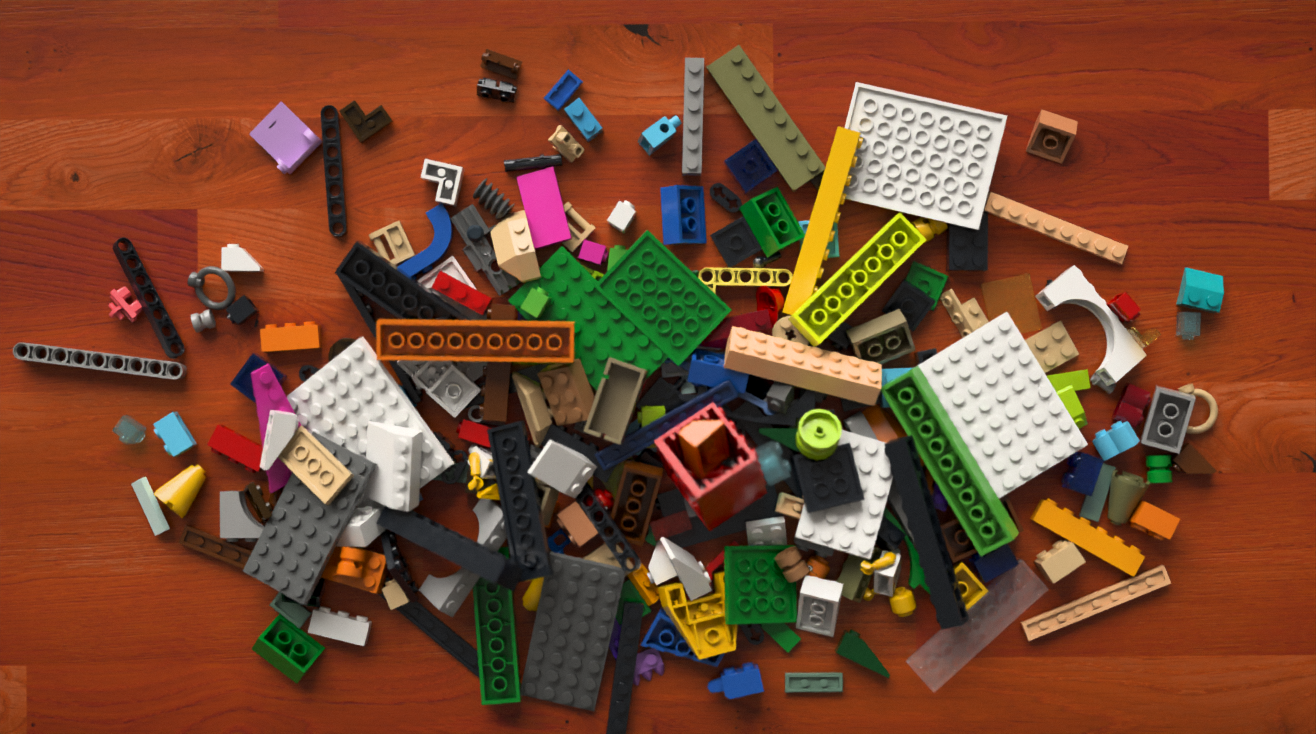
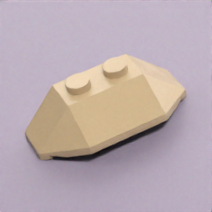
M525 210L507 214L490 232L499 268L516 277L522 283L541 278Z
M515 371L512 372V378L535 447L538 448L552 424L551 417L554 416L550 406H547V398L540 383Z

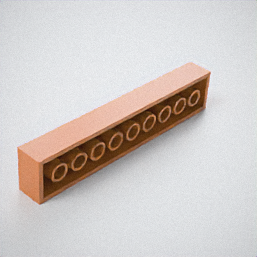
M379 319L376 321V360L574 363L575 321Z

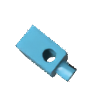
M676 115L670 119L664 116L642 132L638 142L650 156L674 137L676 128L682 123Z

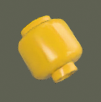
M905 587L895 588L893 597L889 596L893 613L899 617L913 614V611L916 609V602L911 590L905 589Z

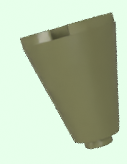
M1113 470L1107 517L1111 519V523L1121 526L1132 515L1149 488L1150 482L1144 483V478L1123 471L1122 474H1117L1118 470Z

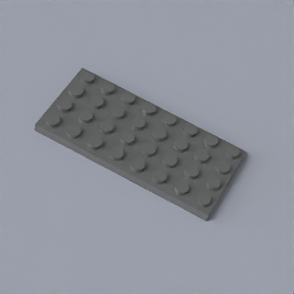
M312 432V435L354 476L333 501L327 505L292 472L272 512V516L265 525L243 569V572L303 605H307L377 466L376 463L315 432Z
M550 552L554 575L544 577L521 684V694L594 711L626 571L622 567Z

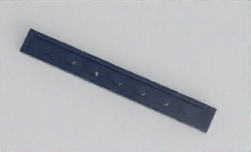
M728 379L627 435L623 444L613 443L596 452L595 456L603 470L606 471L651 446L656 439L711 403H714L719 408L739 397V394L731 380Z

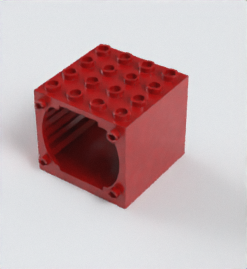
M714 403L706 406L654 441L667 476L709 532L767 493L765 488L767 483L763 478L764 474L760 469L762 466L758 461L757 453L754 449L750 450L747 447L748 442L742 434L739 436L736 433L737 428L732 421L728 422L721 407L717 408ZM721 420L725 426L729 457L734 456L739 462V466L735 464L732 471L730 470L726 475L720 476V479H713L714 483L712 484L708 480L704 481L706 488L701 491L684 469L686 466L679 433L682 428L688 426L693 421Z

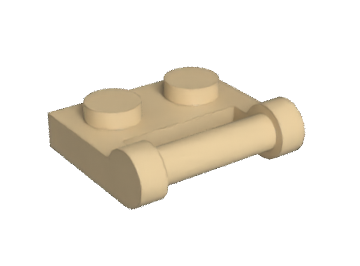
M567 202L564 205L565 213L585 230L580 234L568 222L572 240L562 243L573 253L596 227L583 219L572 208V205Z
M400 221L368 235L370 240H373L378 253L394 265L415 256ZM382 235H385L395 258L390 260L380 239Z

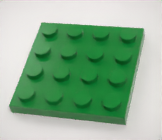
M796 545L724 546L725 624L797 622L796 581L789 583L783 574L784 569H780L775 560L776 555L781 551Z

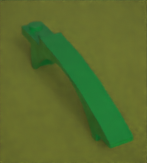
M885 507L883 515L905 533L895 517ZM906 535L903 540L907 546L910 558L908 584L914 589L920 584L930 594L929 587L925 584L924 571L919 565V555Z

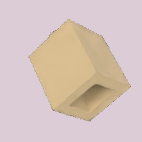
M395 579L385 583L386 587L382 588V591L391 610L410 602Z

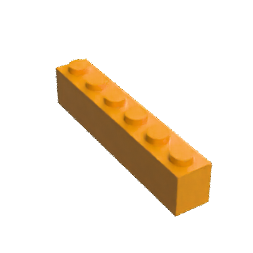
M1049 498L1046 501L1040 499L1030 517L1032 521L1073 542L1075 545L1128 575L1135 576L1145 556L1140 554L1142 550L1133 545L1130 548L1124 545L1125 541L1117 536H1114V538L1107 535L1108 531L1099 526L1097 529L1090 526V521L1083 517L1080 520L1073 516L1074 512L1065 507L1061 510L1056 507L1058 503Z

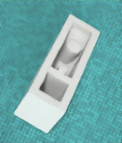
M270 410L260 467L263 470H268L293 437L294 431L298 429L299 419H297V415L294 413Z

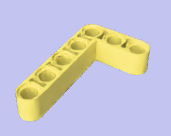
M703 268L699 272L698 278L716 294V286L786 287L791 283L793 276L787 269ZM710 272L712 280L710 282L703 281L702 273ZM723 272L730 273L731 281L723 282L721 274ZM743 272H747L751 277L747 283L740 280V274ZM767 273L770 277L769 282L762 283L759 275ZM786 273L789 277L788 282L781 283L778 279L779 274Z

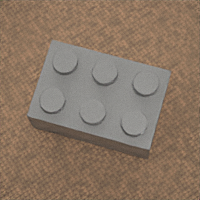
M1156 385L1140 439L1141 443L1180 454L1196 399L1195 396Z

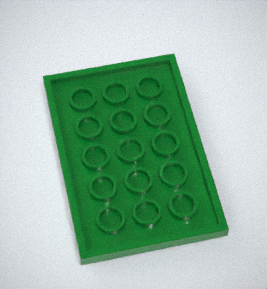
M648 230L594 285L601 294L678 366L732 310Z

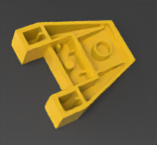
M725 570L712 574L715 593L700 596L692 601L690 599L686 600L682 583L658 587L663 609L699 660L736 650L738 624H725Z

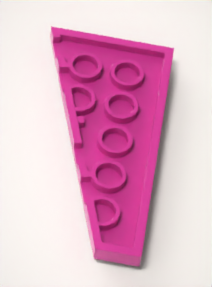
M269 364L251 373L262 447L264 446L270 410L295 414ZM278 457L271 467L266 470L270 493L285 486L292 474V471Z

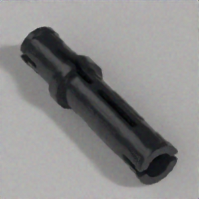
M541 154L538 157L504 160L505 172L563 166L561 154L547 156Z

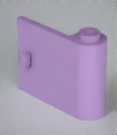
M280 102L249 133L279 163L277 168L284 174L287 172L291 174L323 142L283 102Z

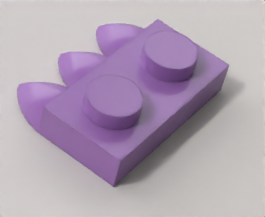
M649 648L637 653L633 684L639 685L640 674L650 681L652 669L657 674L663 675L664 663L658 650Z

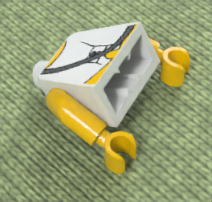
M473 444L468 450L470 453L468 464L471 468V476H473V480L468 484V488L473 490L476 487V491H478L484 485L481 478L496 479L491 448Z
M898 548L890 552L882 551L880 558L875 560L873 564L867 560L861 563L863 568L860 570L863 573L871 575L874 572V589L870 590L867 587L863 596L866 601H870L875 594L893 597L901 572V551Z

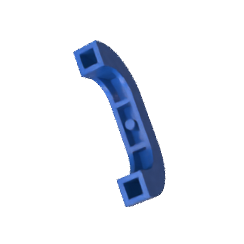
M442 203L426 212L434 228V238L430 246L398 266V268L415 280L417 279L416 275L421 272L426 274L433 269L432 265L440 261L451 246L453 223Z

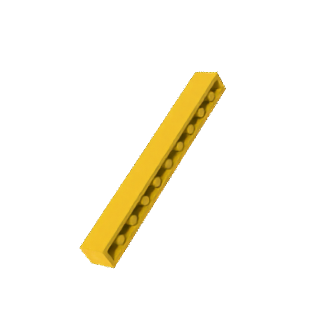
M839 126L837 128L784 304L783 313L792 315L819 288L816 286L817 279L822 278L824 268L821 266L823 260L827 261L830 252L827 249L828 243L834 239V223L838 224L841 212H838L840 204L844 205L847 194L844 193L845 186L850 185L852 175H849L851 167L855 168L858 159L855 153L857 148L861 149L863 143L860 132Z

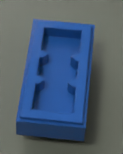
M568 69L544 97V100L559 111L582 85L583 81Z

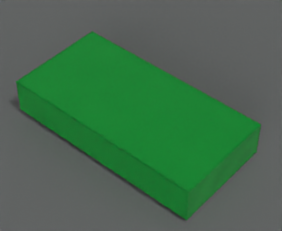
M762 623L760 625L787 652L801 640L785 623Z

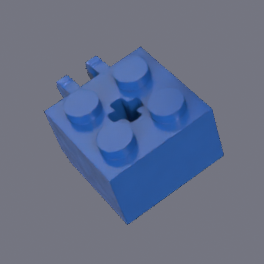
M753 662L743 663L740 668H735L734 666L723 668V671L720 672L721 677L709 680L707 686L712 693L724 691L725 696L729 699L764 692L759 667L757 664H753Z

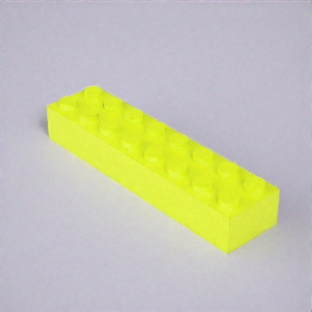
M899 212L795 311L788 320L816 347L915 252L926 239Z

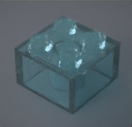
M770 440L754 448L759 457L758 461L762 466L760 469L768 486H772L790 477L789 471L792 469L786 459L782 460L780 454L783 451L778 442L774 443Z

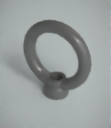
M208 266L201 269L198 273L192 272L188 278V286L195 288L197 297L208 308L223 310L233 303L236 296L235 284L230 275L223 269ZM206 275H218L226 283L228 295L223 302H213L203 292L202 287L205 283L204 277Z

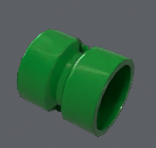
M1171 455L1146 456V467L1149 468V471L1146 472L1147 481L1150 483L1173 482L1172 471L1169 470V467L1172 466Z

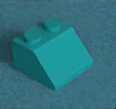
M1185 267L1176 305L1209 313H1219L1224 295L1223 276Z

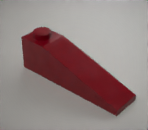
M768 309L724 318L698 346L726 349V343L732 326L773 336Z

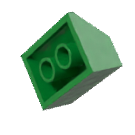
M778 187L750 199L739 208L767 258L805 237L802 228Z
M279 614L258 637L252 650L298 684L325 650V647Z

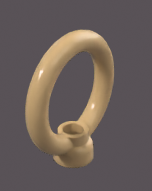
M1193 384L1178 388L1179 392L1205 399L1210 407L1208 420L1200 426L1193 427L1188 425L1186 433L1200 434L1209 430L1216 422L1218 416V406L1213 396L1202 389H1194Z

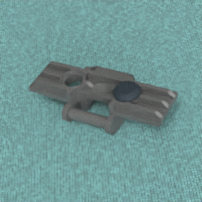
M473 204L450 218L467 244L462 251L473 264V269L476 273L481 270L484 271L499 296L521 283L516 277L502 269L498 272L491 269V264L496 262L497 258L486 236L490 234L496 224L488 228Z

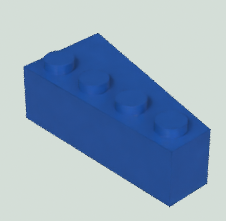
M662 608L659 609L640 645L676 654V656L687 657L715 667L719 665L725 654L699 660Z

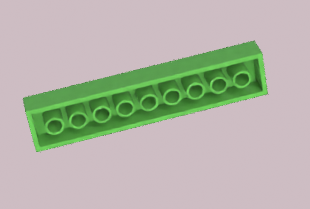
M916 366L882 386L881 392L907 435H913L919 455L980 556L1014 540L1019 531L920 367Z

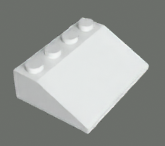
M368 422L366 459L376 463L377 466L365 488L364 496L389 508L407 512L419 505L422 451L421 430Z

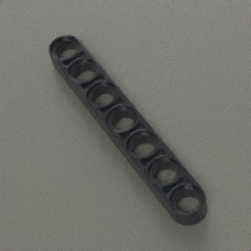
M327 105L321 110L328 223L330 233L336 237H342L347 233L348 227L340 118L338 110L332 105ZM328 109L335 111L333 119L325 118V112ZM329 128L336 130L337 133L334 138L326 136V131ZM336 147L338 150L337 156L329 157L328 149ZM332 166L339 168V174L335 177L329 174V169ZM333 185H338L341 189V192L336 196L330 192ZM335 204L342 206V211L338 215L332 213V207ZM336 223H341L344 227L343 231L339 234L333 231V226Z
M125 237L119 238L113 244V251L166 355L176 359L184 353V344L132 242ZM118 244H125L127 251L120 250ZM127 260H132L136 265L135 268H130ZM136 277H141L144 280V285H139L136 282ZM145 294L151 295L153 302L146 301ZM154 311L160 312L162 316L160 320L154 317ZM162 328H167L170 331L169 337L162 333ZM171 345L178 347V354L172 352Z
M586 482L582 491L575 499L621 567L628 572L638 571L641 566L640 558L589 483ZM588 496H591L593 498V504L587 507L585 505V499ZM601 511L604 515L603 520L597 522L595 515ZM608 527L614 529L612 537L606 536V529ZM619 542H622L625 546L622 553H618L616 550ZM629 558L635 560V566L632 569L627 566Z

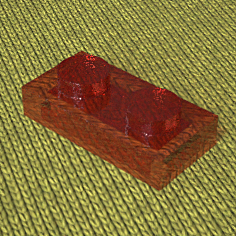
M687 510L649 522L655 541L660 540L661 537L666 538L693 529Z

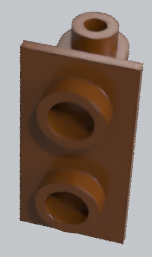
M486 49L482 55L480 67L516 80L522 61Z

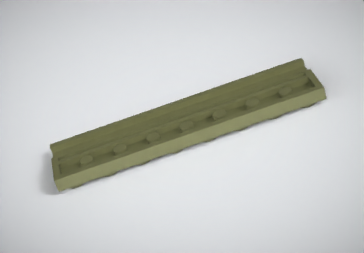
M740 45L706 66L708 72L793 192L825 171L826 167Z

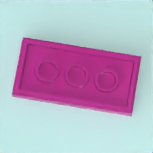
M554 167L518 176L517 181L534 249L538 250L572 240Z

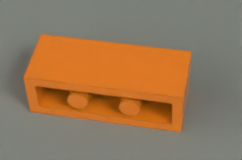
M315 321L304 322V326H296V323H285V327L277 328V324L265 325L266 329H260L262 352L322 348L321 325H315Z

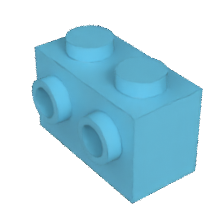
M172 412L153 424L155 426V434L159 439H163L166 444L164 445L166 452L173 457H177L197 445L178 412Z

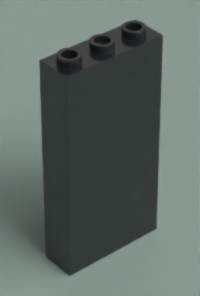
M761 464L762 467L760 468L764 474L763 478L767 483L765 485L767 493L763 495V498L757 499L710 532L698 516L688 517L684 497L677 488L658 493L655 504L657 510L661 509L663 517H660L662 528H666L668 532L665 538L683 548L746 530L745 522L783 516V514L775 512L778 496L769 464Z

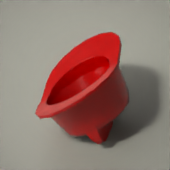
M760 286L756 291L757 311L768 309L773 328L778 321V313L784 308V297L781 294V289L778 287Z

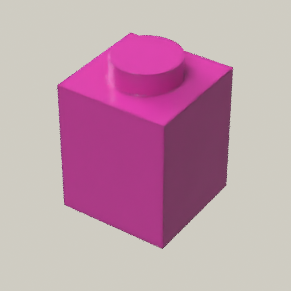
M584 240L578 258L601 266L602 262L606 263L609 252L606 251V246Z

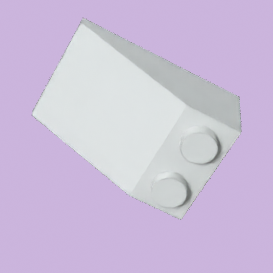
M549 440L528 473L560 492L576 498L588 479L593 475L597 466L583 454Z
M661 537L660 540L690 600L692 601L712 591L709 585L712 581L702 562H697L692 554L665 537Z
M805 575L800 591L796 628L833 637L843 584Z

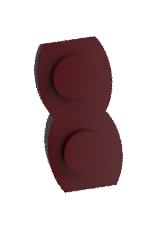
M1126 383L1111 419L1121 421L1122 423L1128 421L1131 427L1136 428L1143 421V409L1147 408L1151 402L1150 392Z

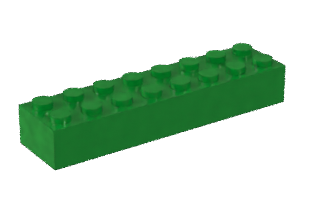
M501 546L497 552L511 559L509 546ZM480 576L473 587L481 702L482 705L521 702L522 694L514 592Z

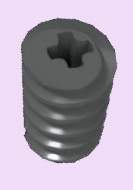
M486 178L476 188L473 198H479V204L485 203L484 208L486 210L491 208V215L497 213L495 218L499 220L504 218L516 204L514 203L509 206L510 199L503 200L504 193L497 195L499 189L492 190L493 183L486 185Z

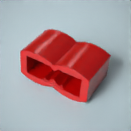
M1126 291L1117 294L1107 303V306L1118 316L1121 322H1132L1140 316L1139 311L1141 308Z

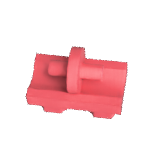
M126 287L117 291L113 289L110 292V298L113 302L108 305L112 310L109 316L111 318L117 316L120 320L126 316L132 323L135 322L137 315L143 310L141 304L137 300L131 305L126 303L125 300L132 296Z

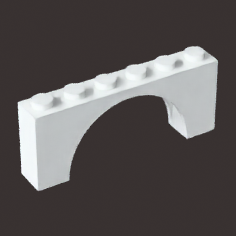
M1075 265L1065 270L1035 296L1046 311L1060 304H1076L1087 308L1099 319L1105 330L1107 351L1102 364L1095 372L1107 386L1116 383L1147 356L1143 351V347L1134 340L1130 331L1122 325L1118 316L1110 310L1106 301L1098 295L1094 286L1085 279L1082 271Z

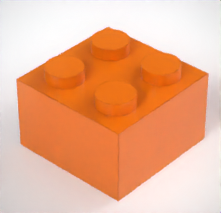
M1140 500L1128 521L1131 522V527L1143 532L1147 530L1149 531L1147 535L1163 541L1164 538L1171 539L1180 519Z

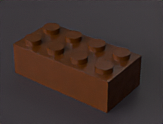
M625 459L610 516L629 543L643 546L662 479L663 468ZM608 527L606 530V536L612 537L614 534V529L612 527Z
M1008 495L999 498L1019 533L1024 531ZM957 516L940 523L951 562L955 563L978 552Z

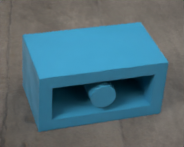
M580 98L564 109L567 116L587 142L603 131L602 126Z

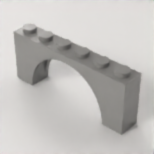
M244 491L220 492V538H226L227 542H236L238 538H245V542L257 541L265 526L259 523L249 511Z
M481 498L473 509L479 521L477 543L497 552L507 538L502 507L492 499ZM463 567L453 575L445 578H436L429 574L419 591L438 610L453 617L480 576Z

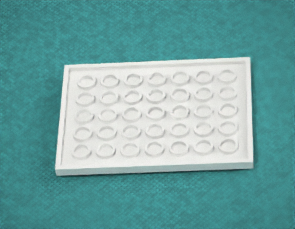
M856 82L845 128L860 132L863 143L861 149L857 148L855 153L858 159L855 168L851 167L849 175H852L850 185L845 186L844 193L847 194L846 199L979 230L1007 116Z
M1008 312L1003 313L918 365L998 498H1001L1088 445Z
M364 337L356 340L287 396L301 426L305 427L311 434L315 432L366 458L367 426L369 421L421 430L420 488L454 464L381 360H376L375 352ZM364 490L357 508L371 506L372 508H381V511H383L385 505L364 496Z

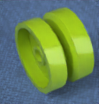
M822 409L811 410L805 413L800 419L796 435V445L800 452L806 457L815 460L826 459L832 456L837 449L842 432L840 421L834 414Z

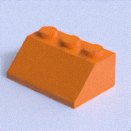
M721 420L693 421L688 426L682 428L679 433L685 466L701 480L730 456L725 426Z

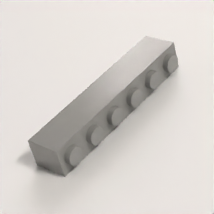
M685 58L682 175L701 176L704 58Z

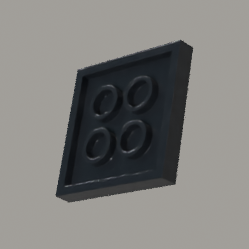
M850 443L838 445L832 456L826 459L815 460L803 454L793 456L807 514L865 500Z

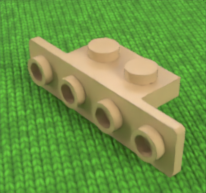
M952 289L940 295L942 304L947 309L962 338L989 323L975 298L961 305Z

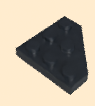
M386 529L380 536L388 571L413 603L419 600L417 594L419 591L418 584L412 579L408 570V562L405 556H402L397 545L395 533Z

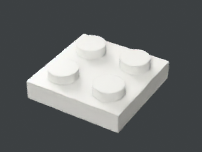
M784 516L745 522L748 546L787 545Z

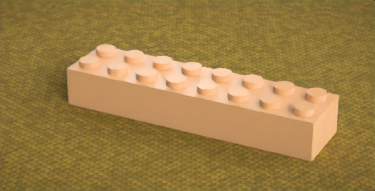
M732 326L726 343L724 368L872 406L875 405L881 390V364Z

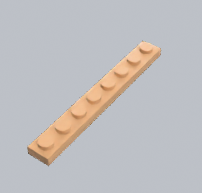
M988 192L984 212L1120 265L1123 263L1128 249L1127 245L993 192Z
M1160 565L1020 623L1027 640L1030 641L1171 584L1165 566Z

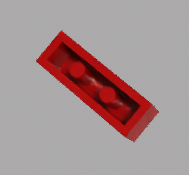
M442 271L439 272L431 287L483 316L493 301L489 296Z
M218 424L207 444L212 447L211 451L218 455L223 453L229 456L228 460L235 464L240 462L246 465L245 469L252 473L262 471L263 469L260 467L263 452L262 445L222 424Z

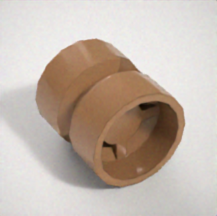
M796 546L781 551L775 557L780 569H784L783 574L789 583L803 578L810 571L805 561L800 560L802 556Z

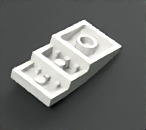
M398 360L397 362L431 398L454 418L481 391L453 361Z

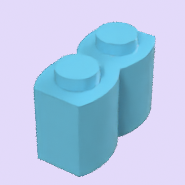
M1118 421L1111 426L1112 429L1108 431L1103 429L1095 434L1096 437L1092 442L1104 461L1130 449L1140 441L1128 421L1124 423Z

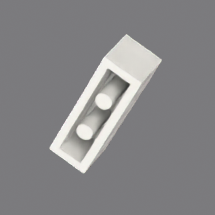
M324 606L313 610L308 633L360 646L367 644L372 622L368 621V617L357 615L355 618L349 616L348 612L338 611V613L330 611L331 608Z

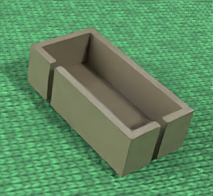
M609 357L603 373L609 375V378L601 379L583 432L597 437L604 436L606 440L620 445L623 444L648 370Z

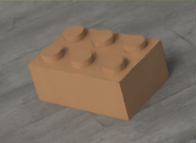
M580 358L575 359L574 363L559 362L550 364L537 373L557 426L587 421L595 397Z

